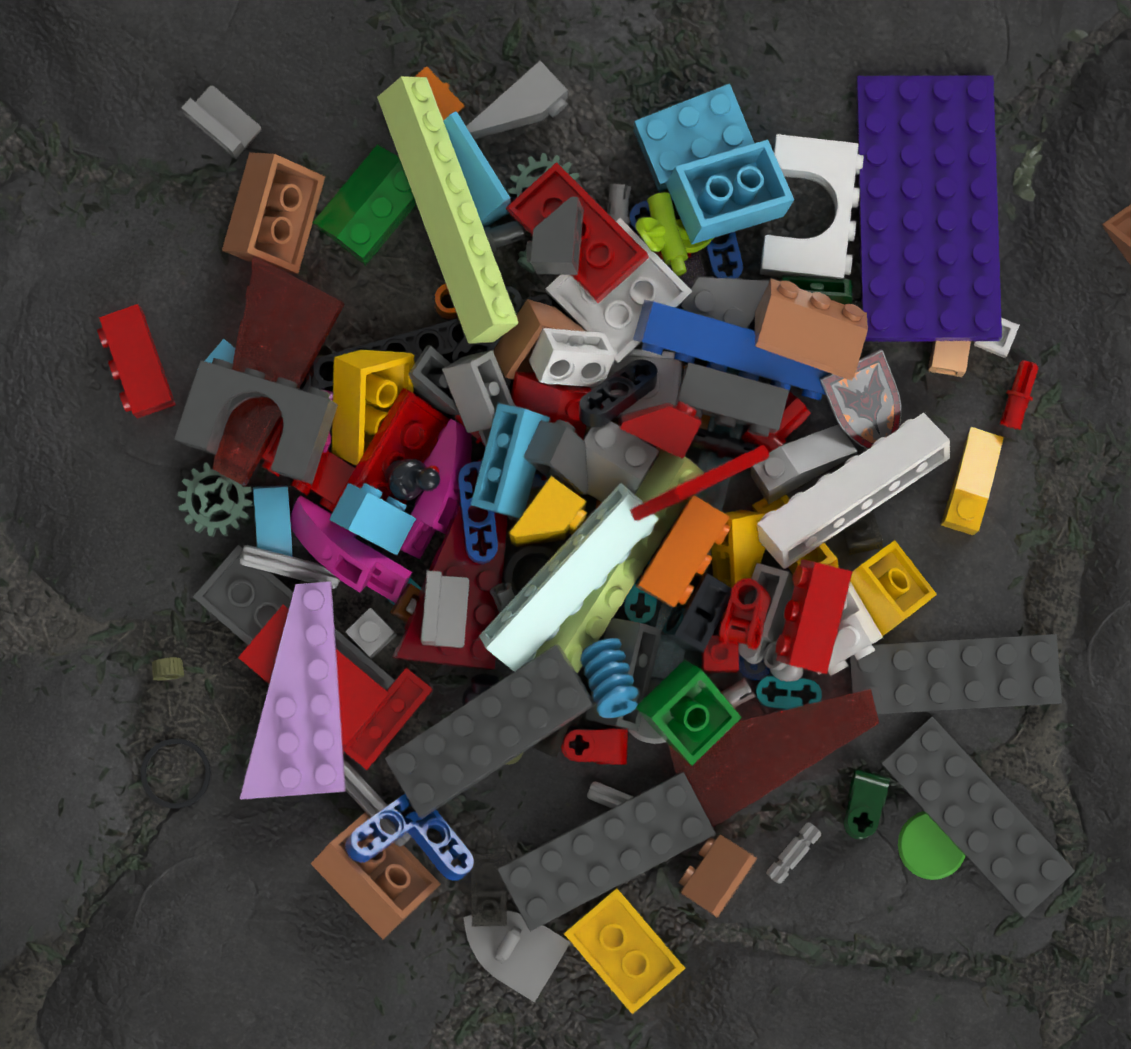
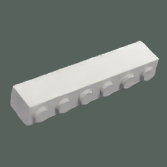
M922 413L915 419L906 420L897 431L888 437L879 438L870 449L861 455L852 456L845 462L844 466L832 474H825L814 486L805 492L795 494L787 504L778 510L766 513L760 522L757 523L760 543L783 569L787 568L950 459V440L925 413Z

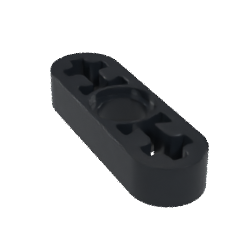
M644 359L634 360L588 392L580 400V421L589 427H601L624 412L656 387V365ZM622 390L627 394L624 396H614L610 392Z

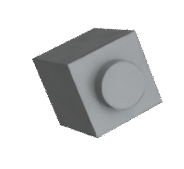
M371 608L345 631L371 659L396 636L395 632Z

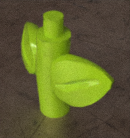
M670 193L655 194L647 199L651 218H639L635 223V227L652 252L661 251L665 264L671 265L672 271L679 276L687 272L684 263L688 259L687 254L700 251L709 245L712 239L691 244L681 219H675Z

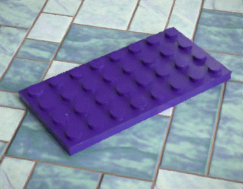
M857 76L858 154L863 155V166L859 171L858 177L860 188L862 311L867 313L868 324L865 342L1001 341L1002 319L993 76Z

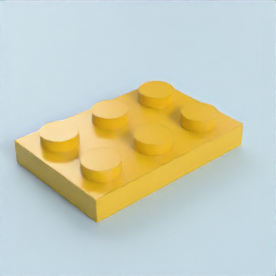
M617 888L564 933L631 1014L635 1013L685 969Z

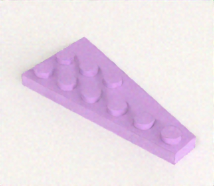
M331 582L295 584L240 799L346 792Z

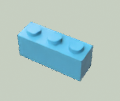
M498 403L471 505L511 517H522L536 468L524 458V455L540 421L549 422V417L524 408Z

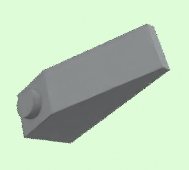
M539 61L466 127L473 139H478L543 121L548 115L555 117L567 105L565 100L568 98V90Z
M838 424L782 445L769 452L770 456H768V459L751 466V477L768 504L856 455L857 450Z

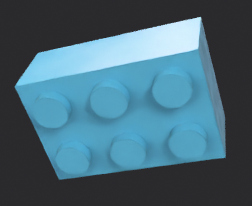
M730 84L634 121V133L659 192L668 189L666 183L676 166L754 144Z
M768 140L676 166L666 183L691 244L784 217L794 201Z

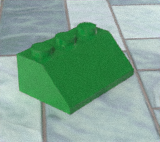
M376 145L312 222L365 266L417 205L399 156Z

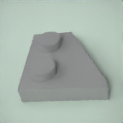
M697 276L690 288L693 291L692 294L680 306L695 314L748 328L755 316V310L769 280Z

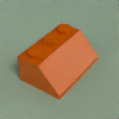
M695 495L691 496L635 587L672 608L678 602L684 605L694 589L689 584L696 572L702 575L713 558L708 555L714 542L721 545L731 528L726 525L729 516Z

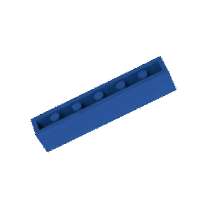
M644 300L633 340L643 343L642 350L662 355L663 349L675 352L674 359L693 364L695 358L708 361L707 368L726 372L727 368L739 370L738 376L758 381L760 376L770 379V385L789 391L791 386L803 389L801 396L821 401L822 395H826L820 378L830 373L755 347L754 330L658 302Z

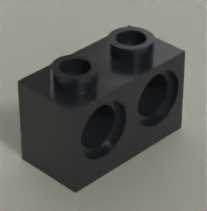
M695 573L689 583L694 587L692 593L684 605L679 602L676 604L660 634L688 651L704 652L728 607L732 588L708 573H703L702 575Z

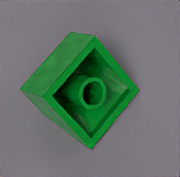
M683 660L636 707L649 725L691 766L742 718L707 675L687 660Z

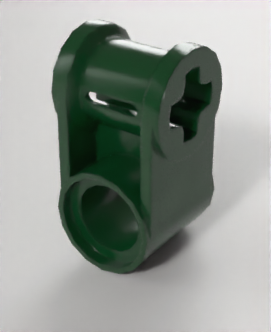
M859 770L854 771L844 818V828L850 837L864 839L876 832L881 811L887 797L889 778ZM863 814L865 815L864 821L869 823V827L859 832L857 831L858 825L853 823V819Z

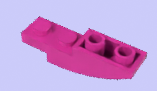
M452 419L442 429L430 457L424 461L426 467L434 465L439 468L440 484L435 490L424 491L418 496L415 508L411 514L416 520L400 549L418 559L422 557L436 530L447 534V526L450 519L454 517L460 503L459 473L462 467L471 463V433H467L465 427Z
M300 495L291 513L290 522L292 531L306 550L329 572L359 593L367 586L396 603L405 589L412 572L357 540V534L329 520L332 515L330 512Z

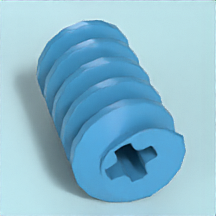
M616 638L597 641L589 645L582 651L580 658L581 664L585 668V676L589 680V688L593 692V700L597 704V712L604 718L620 717L632 712L637 707V703L631 700L637 697L638 690L635 687H630L634 679L632 675H627L630 667L627 663L622 662L625 660L626 655L623 651L618 650L622 644Z

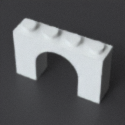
M776 135L773 152L785 177L809 179L823 186L833 200L835 217L832 225L824 233L813 238L798 239L765 235L760 275L776 277L787 275L844 279V275H850L853 255L847 254L848 241L854 242L856 221H850L851 209L858 207L860 188L854 187L855 174L859 175V171L863 166V155L857 154L859 143Z

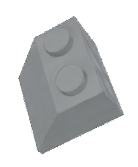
M611 421L601 427H592L584 439L588 475L587 494L603 502L620 483L636 494L659 457V450L638 437L621 430L618 425Z

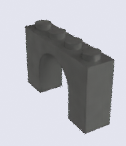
M214 358L212 363L200 360L174 440L183 445L216 455L226 423L232 411L248 399L256 397L269 398L278 405L283 417V433L271 470L280 475L312 484L338 404L328 399L330 393L310 387L308 392L296 389L297 383L280 377L277 378L276 383L264 379L265 373L251 368H245L244 373L232 370L234 364Z

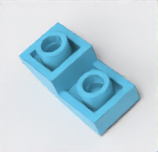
M288 486L253 487L256 547L292 556Z

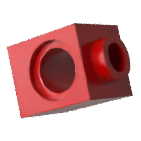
M712 636L704 652H702V671L704 673H737L739 671L738 642L730 641L729 643H723L720 641L719 636Z

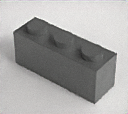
M688 362L684 368L675 406L681 401L697 409L698 411L695 416L700 419L702 414L715 417V423L718 425L735 428L737 423L748 426V432L751 434L768 437L769 433L775 434L780 428L789 390Z
M611 618L604 635V640L616 638L621 641L622 645L618 650L623 651L626 655L625 660L622 662L629 665L630 670L627 675H632L634 679L630 687H635L638 690L637 697L631 701H635L638 705L647 696L662 630L638 622ZM596 704L587 710L585 719L608 726L639 731L642 715L635 709L620 717L604 718L598 714Z

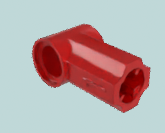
M790 392L787 397L780 428L775 434L769 433L768 437L751 434L747 430L741 439L753 444H759V447L765 444L769 453L784 445L787 441L786 438L810 416L811 412L798 397Z

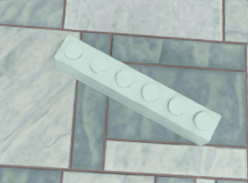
M620 483L479 635L485 648L514 672L532 661L541 645L556 636L560 625L567 617L576 614L582 607L584 599L593 590L599 589L605 583L607 574L617 564L623 563L629 557L633 546L653 531L655 523L659 520L658 517L652 514L640 521H634L630 509L644 502Z

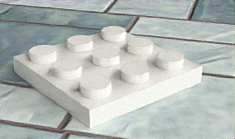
M621 218L616 222L648 253L649 258L598 304L570 275H559L545 289L556 303L585 331L606 334L616 354L614 362L617 365L641 343L633 340L644 300L678 308L693 292L648 248L646 243Z

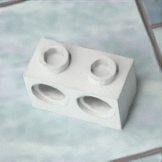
M543 328L529 362L540 383L597 387L605 381L616 354L605 333Z

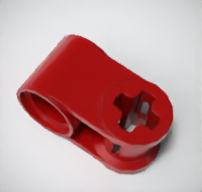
M744 578L734 584L726 614L720 626L719 638L721 642L729 643L734 641L746 644L752 650L758 648L770 605V595L757 581L751 578ZM757 590L756 600L746 605L744 602L746 594L749 591Z
M573 730L563 737L561 752L567 759L575 762L627 765L628 730ZM576 736H580V742L586 743V749L580 750L579 755H575V749L569 748V742L575 741Z

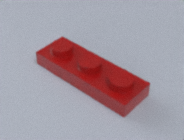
M406 667L387 690L390 695L346 747L343 746V751L368 771L432 693L433 689Z

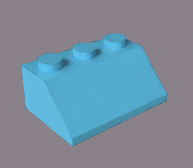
M455 111L444 120V124L482 226L486 227L509 214L506 207L511 203V200L459 114Z

